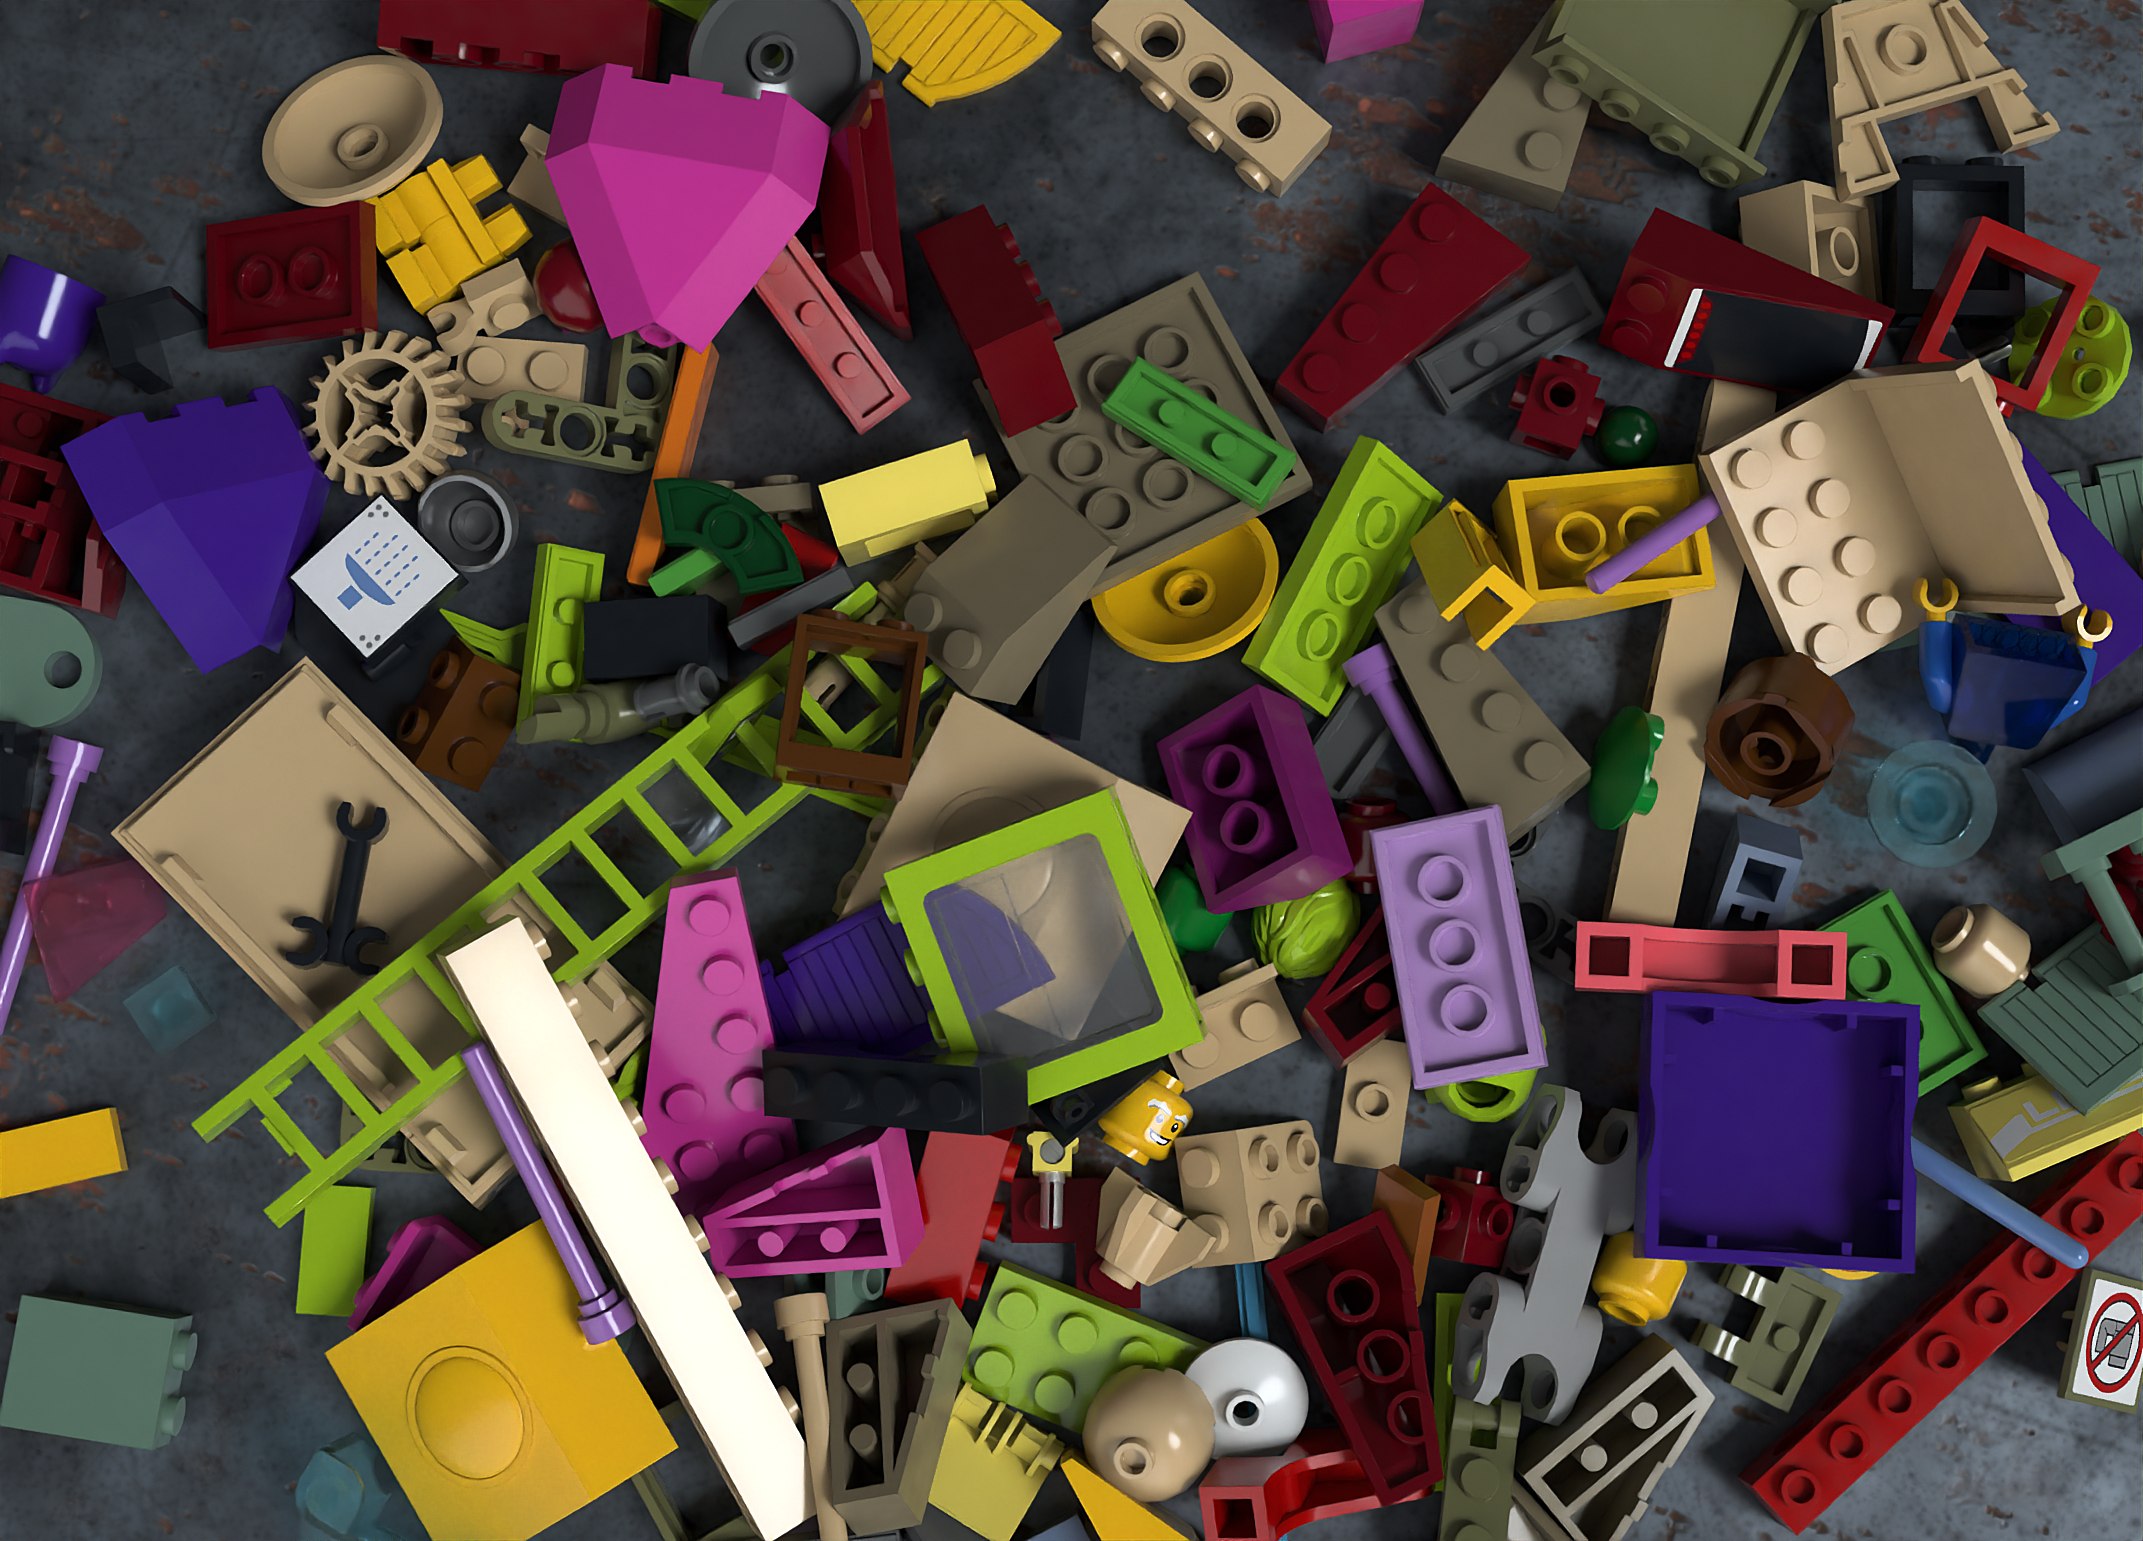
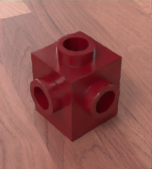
M1554 355L1552 360L1541 357L1532 374L1521 371L1516 381L1508 408L1519 412L1509 441L1569 461L1578 448L1582 434L1593 436L1600 421L1606 402L1604 399L1595 397L1601 377L1589 374V366L1577 359L1562 355ZM1552 401L1558 402L1561 407L1556 406Z
M1454 1166L1452 1179L1425 1175L1424 1183L1441 1194L1430 1252L1431 1256L1463 1263L1497 1268L1502 1267L1508 1235L1513 1226L1514 1203L1504 1199L1500 1188L1490 1186L1492 1173Z

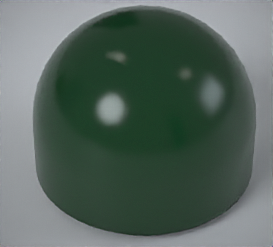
M1631 405L1618 406L1605 413L1600 419L1593 435V447L1596 455L1605 465L1615 470L1637 469L1641 467L1653 455L1658 444V429L1653 418L1643 409Z

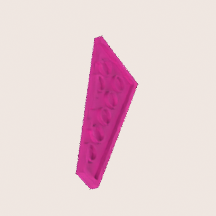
M737 866L671 878L642 1119L647 1128V1133L639 1137L650 1159L652 1160L660 1156L674 1176L679 1191L670 1196L682 1218L692 1214L705 1235L702 1217L729 1187L802 1155L794 1118L764 1116L762 1050L777 1047L778 1045Z

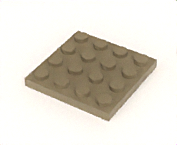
M1198 271L1054 341L1078 406L1068 412L1008 438L1000 422L989 390H985L980 378L972 381L974 390L1021 481L1030 474L1039 476L1118 546V549L1084 601L1313 489L1311 476ZM1137 356L1296 453V464L1261 512L1103 414L1102 403Z

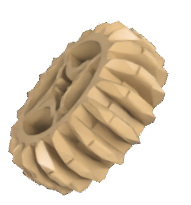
M398 330L389 331L386 338L382 333L376 331L364 334L363 345L352 339L342 341L344 360L331 354L322 357L330 373L327 378L317 375L309 378L313 387L319 389L320 392L317 400L309 399L301 403L305 410L316 413V421L309 423L302 430L306 436L321 439L312 452L320 461H329L324 474L330 480L338 482L344 480L346 492L360 496L366 491L368 498L373 500L382 491L387 497L391 494L394 500L408 501L411 499L413 488L418 492H424L433 480L431 473L440 476L452 471L450 465L445 460L449 454L457 457H463V455L467 454L465 448L461 444L455 443L458 432L469 433L474 430L471 422L459 419V412L468 409L474 403L469 396L455 394L466 379L461 372L455 370L447 371L452 359L447 353L439 350L431 353L432 345L429 340L418 336L409 340L407 333ZM403 366L409 370L401 381L393 379L383 389L371 385L367 381L374 374L387 368ZM380 403L393 406V410L386 413L393 414L391 424L396 429L383 425V422L388 421V419L383 418L386 409ZM427 404V419L425 428H423L421 415ZM353 405L355 415L354 421L350 426V414ZM391 444L406 448L410 452L403 459L387 466L376 467L367 461L376 451L383 453Z

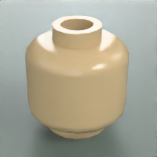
M1978 903L1967 907L1957 906L1942 917L1933 931L1931 943L1934 947L1935 967L1976 998H1993L2011 986L2016 980L2024 982L2029 974L2031 967L2028 961L2031 952L2029 935L1989 904Z

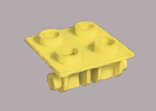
M967 1380L965 1385L959 1383L928 1502L990 1541H1010L1048 1473L1052 1470L1063 1452L1065 1444L1056 1439L1057 1435L1054 1433L1048 1434L1024 1419L1022 1413L1018 1411L1015 1413L1006 1408L1004 1402L1000 1401L998 1403L994 1399L971 1389L973 1383Z

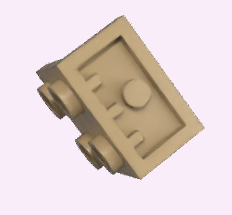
M1251 958L1221 972L1219 977H1217L1221 985L1220 987L1201 996L1196 986H1191L1208 1033L1203 1042L1168 1054L1179 1081L1185 1084L1184 1092L1302 1038L1275 982L1278 973L1273 963L1259 968L1255 958ZM1160 1002L1159 1006H1160V1008H1161V1010H1162V1012H1163V1008H1162V1005H1161V1002ZM1163 1013L1153 1018V1024L1161 1019Z

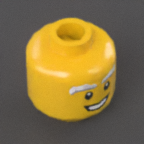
M1159 1070L1098 1120L1100 1127L1106 1132L1101 1141L1143 1166H1146L1150 1158L1159 1161L1167 1159L1175 1148L1174 1139L1182 1136L1193 1116L1191 1105L1180 1096L1185 1084L1166 1072Z

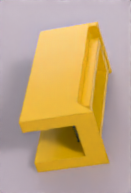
M1453 498L1409 540V543L1440 615L1450 622L1461 611L1475 644L1485 651L1538 601L1516 583L1496 541L1498 538L1497 534L1458 500Z

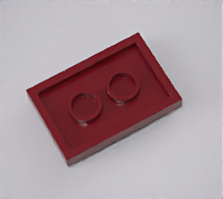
M357 200L327 207H314L206 225L208 349L228 353L378 331L375 205Z

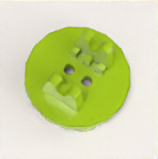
M2089 294L2037 406V413L2047 418L2073 420L2096 412L2115 396L2127 377L2133 351L2129 327L2115 307ZM2060 296L2045 300L2039 306L2026 308L2025 317L2015 324V335L2011 345L2012 351L2008 359L2011 384L2019 386ZM2084 350V356L2079 360L2078 356Z

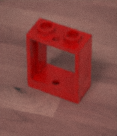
M1982 215L1966 219L1902 362L1906 364L1956 360L1940 353L1939 349L1982 255L2061 289V295L2019 386L1990 375L1996 386V403L2003 418L2010 419L2013 411H2036L2101 267Z

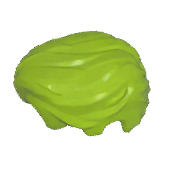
M1340 877L1304 898L1254 907L1251 921V939L1255 946L1257 957L1264 966L1273 963L1278 975H1282L1284 978L1302 979L1325 974L1337 964L1357 937L1363 914L1359 895L1351 891L1347 884L1348 880Z

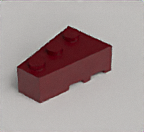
M1382 902L1308 1002L1300 1018L1337 1071L1344 1068L1403 1025Z

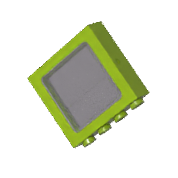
M1114 784L897 865L883 873L887 885L880 887L881 900L892 924L895 925L901 922L911 946L904 949L905 962L915 985L919 987L925 984L934 1006L933 1010L927 1012L928 1021L938 1046L941 1049L949 1046L951 1053L979 1051L1027 1055L1028 1106L1205 1040L1208 1033L1206 1024Z

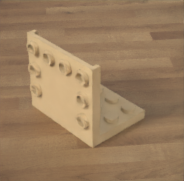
M1978 358L1856 369L1697 455L1785 654L1789 652L1806 654L1814 660L1817 668L1828 676H1832L1918 628L1920 623L1926 622V611L1916 606L1911 594L1912 586L1919 577L1927 579L1928 589L1926 595L1931 605L1939 602L1943 596V578H1948L1954 582L1958 588L1959 596L1957 603L1949 611L2061 616L2081 604L2073 585V568L2064 554L2058 550L2047 523L2049 520L2047 507L2040 495L2031 486L2022 464L2023 452L2021 445L2015 435L2007 429L1996 403L1997 390L1994 381L1981 367Z

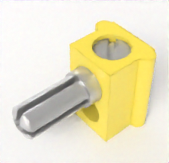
M1033 1131L1027 1137V1146L1029 1152L1033 1153V1178H1039V1183H1041L1040 1226L1049 1229L1050 1184H1054L1053 1229L1062 1227L1063 1184H1065V1178H1072V1154L1078 1152L1079 1139L1077 1137L1063 1149L1051 1132Z

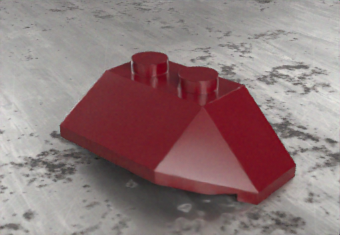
M882 79L872 80L865 85L831 127L815 209L820 208L823 231L811 233L814 262L820 270L827 269L834 290L901 342L914 340L886 96Z

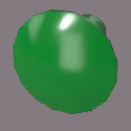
M1625 706L1612 716L1601 733L1591 757V781L1587 784V805L1591 820L1601 830H1615L1629 820L1633 813L1643 816L1647 815L1652 810L1657 799L1658 784L1656 779L1650 776L1654 753L1663 740L1665 725L1660 716L1646 713L1639 706Z

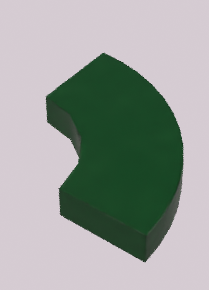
M692 478L653 480L665 544L674 547H695L716 556L732 572L742 597L797 587L805 583L801 565L786 535L777 523L752 501L730 488L705 480Z

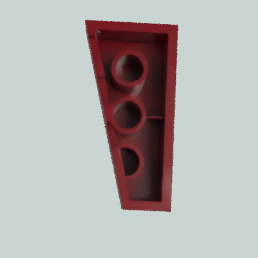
M1430 181L1278 378L1273 397L1324 434L1382 388L1389 379L1411 362H1414L1415 358L1430 350L1437 341L1460 323L1462 324L1468 320L1485 303L1521 278L1532 256Z

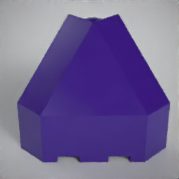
M275 385L252 389L247 395L249 401L227 407L221 396L176 404L171 409L169 416L153 422H147L142 411L120 415L60 446L102 533L203 675L244 656L260 645L279 655L295 604L296 587L286 577L310 556L333 482L324 474L326 470L324 463L313 454L312 450L315 445L311 437L306 436L302 430L305 426L292 400Z

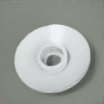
M1252 1337L1225 1339L1199 1353L1184 1372L1185 1376L1201 1387L1214 1409L1216 1424L1213 1427L1215 1447L1212 1458L1218 1460L1219 1457L1277 1456L1295 1441L1304 1426L1309 1405L1308 1390L1304 1376L1293 1358L1273 1343ZM1239 1402H1253L1257 1406L1256 1412L1249 1418L1235 1416L1233 1409Z

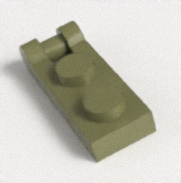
M1455 1394L1453 1395L1437 1541H1507L1516 1444L1521 1419V1402L1500 1399L1498 1405H1485ZM1472 1428L1495 1431L1493 1449L1470 1446Z

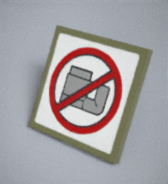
M2084 1267L2075 1311H2065L2062 1316L2072 1319L2073 1322L2068 1343L2057 1341L2056 1344L2061 1351L2066 1352L2056 1397L2136 1415L2143 1385V1282Z

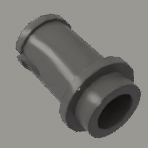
M690 663L679 668L675 675L640 683L634 690L633 701L641 719L646 718L647 723H655L663 718L684 712H689L693 715L702 714L712 704L717 702L720 695V687L716 675L710 668Z

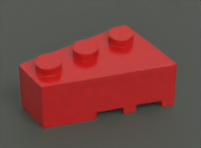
M1017 1126L984 1136L930 1131L916 1179V1188L926 1235L903 1267L891 1268L883 1297L908 1305L952 1297L960 1311L966 1298L978 1301L989 1263L979 1261L978 1256L983 1240L994 1243L996 1241L1006 1207L1005 1204L995 1202L1001 1180L1009 1183L1013 1182L1023 1145L1013 1143Z

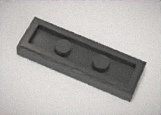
M1575 266L1415 358L1413 365L1444 416H1447L1520 374L1521 371L1523 372L1534 366L1541 357L1546 359L1603 326L1607 313L1579 267Z

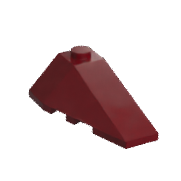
M1382 1208L1266 1263L1263 1278L1290 1334L1382 1508L1388 1507L1443 1480L1433 1401L1430 1396L1424 1356L1423 1333L1420 1328L1415 1294L1416 1286L1413 1267L1384 1209Z

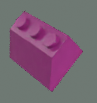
M1255 684L1156 743L1173 800L1193 812L1183 832L1209 913L1217 915L1304 898L1355 870L1298 701Z

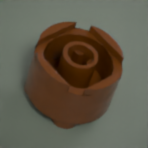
M1789 652L1782 657L1758 659L1747 664L1736 673L1712 713L1706 727L1705 759L1714 776L1735 795L1746 800L1749 799L1751 794L1771 799L1769 806L1785 808L1796 806L1812 799L1821 791L1848 741L1855 723V713L1838 684L1830 676L1817 668L1814 660L1808 655L1801 652Z

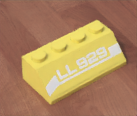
M2027 1061L2020 1064L2024 1072L2023 1075L2001 1083L1998 1075L1971 1083L1961 1089L1965 1099L1947 1106L1978 1178L2014 1182L2142 1128L2143 1072L2086 1116L2073 1106Z

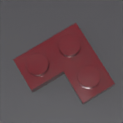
M1014 1177L1011 1183V1243H1076V1289L1123 1308H1141L1140 1282L1137 1281L1130 1290L1111 1279L1099 1269L1104 1260L1095 1250L1101 1187L1108 1177L1065 1178V1184H1063L1062 1227L1053 1229L1054 1184H1050L1049 1229L1040 1226L1041 1183H1039V1178ZM1133 1177L1140 1182V1177Z

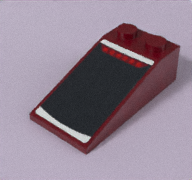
M1656 207L1628 256L1597 343L1657 369L1808 396L1856 369L1869 368L1896 310Z

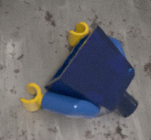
M1919 577L1914 582L1911 590L1912 599L1916 606L1926 611V622L1919 624V673L1928 704L1931 708L1940 712L1946 733L1956 738L1952 746V752L1960 761L1972 766H1984L1989 762L1996 745L2023 750L2037 747L2048 730H2052L2084 707L2087 702L2098 653L2092 650L2093 643L2106 638L2112 630L2113 621L2105 610L2095 609L2091 615L2090 624L2086 629H2084L2083 625L2087 614L2085 603H2081L2062 614V628L2066 633L1959 613L1955 614L1952 623L1946 622V612L1951 610L1957 603L1959 596L1957 586L1952 580L1943 578V596L1939 602L1931 605L1926 595L1928 589L1927 579Z

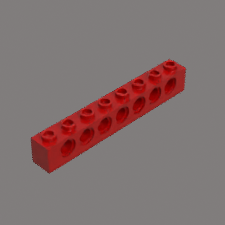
M2137 1130L2087 1150L2026 1207L2035 1215L2083 1244L2089 1253V1259L2085 1266L2079 1269L2069 1268L2007 1227L2003 1228L1737 1476L1781 1526L1798 1536L2078 1275L2084 1267L2093 1261L2143 1214V1136Z

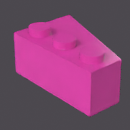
M867 1126L729 1187L702 1217L706 1237L710 1244L709 1252L714 1275L722 1271L727 1278L903 1267L926 1235L906 1131L903 1128Z

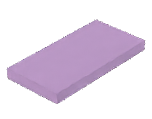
M1495 804L1369 830L1414 1089L1423 1090L1548 1067L1501 807Z

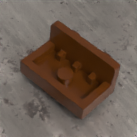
M453 635L446 648L440 650L432 659L427 673V682L415 704L409 706L403 712L397 726L395 746L416 768L478 793L517 723L523 671L478 652L467 640Z

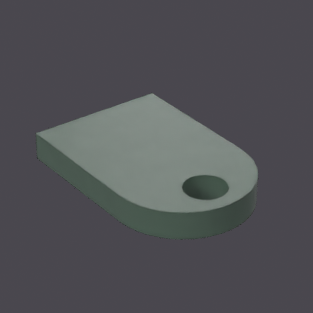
M0 595V721L17 722L38 730L52 729L70 722L88 707L100 685L103 662L100 646L95 635L79 617L63 608L49 603ZM74 654L81 663V676L73 686L61 689L53 681V666L60 657Z

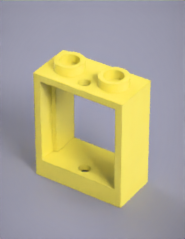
M968 439L818 486L837 547L847 567L914 547L920 540L923 543H927L968 530L989 512L988 504L999 501L986 454L982 453L973 456Z

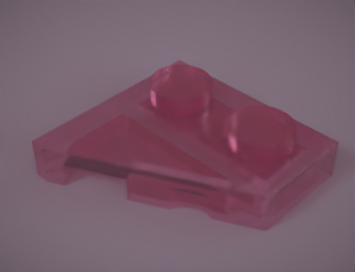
M132 855L24 881L21 886L54 1003L62 1002L69 998L163 920L169 911L162 886Z

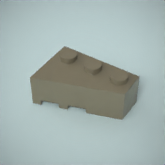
M952 1297L831 1320L825 1323L832 1504L856 1536L922 1524L973 1334L972 1328Z

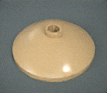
M368 55L335 64L301 84L284 100L273 115L265 132L262 145V158L266 172L275 186L285 196L305 205L327 207L357 200L366 201L379 196L407 178L421 164L434 144L443 118V102L439 89L424 68L409 59L399 56Z

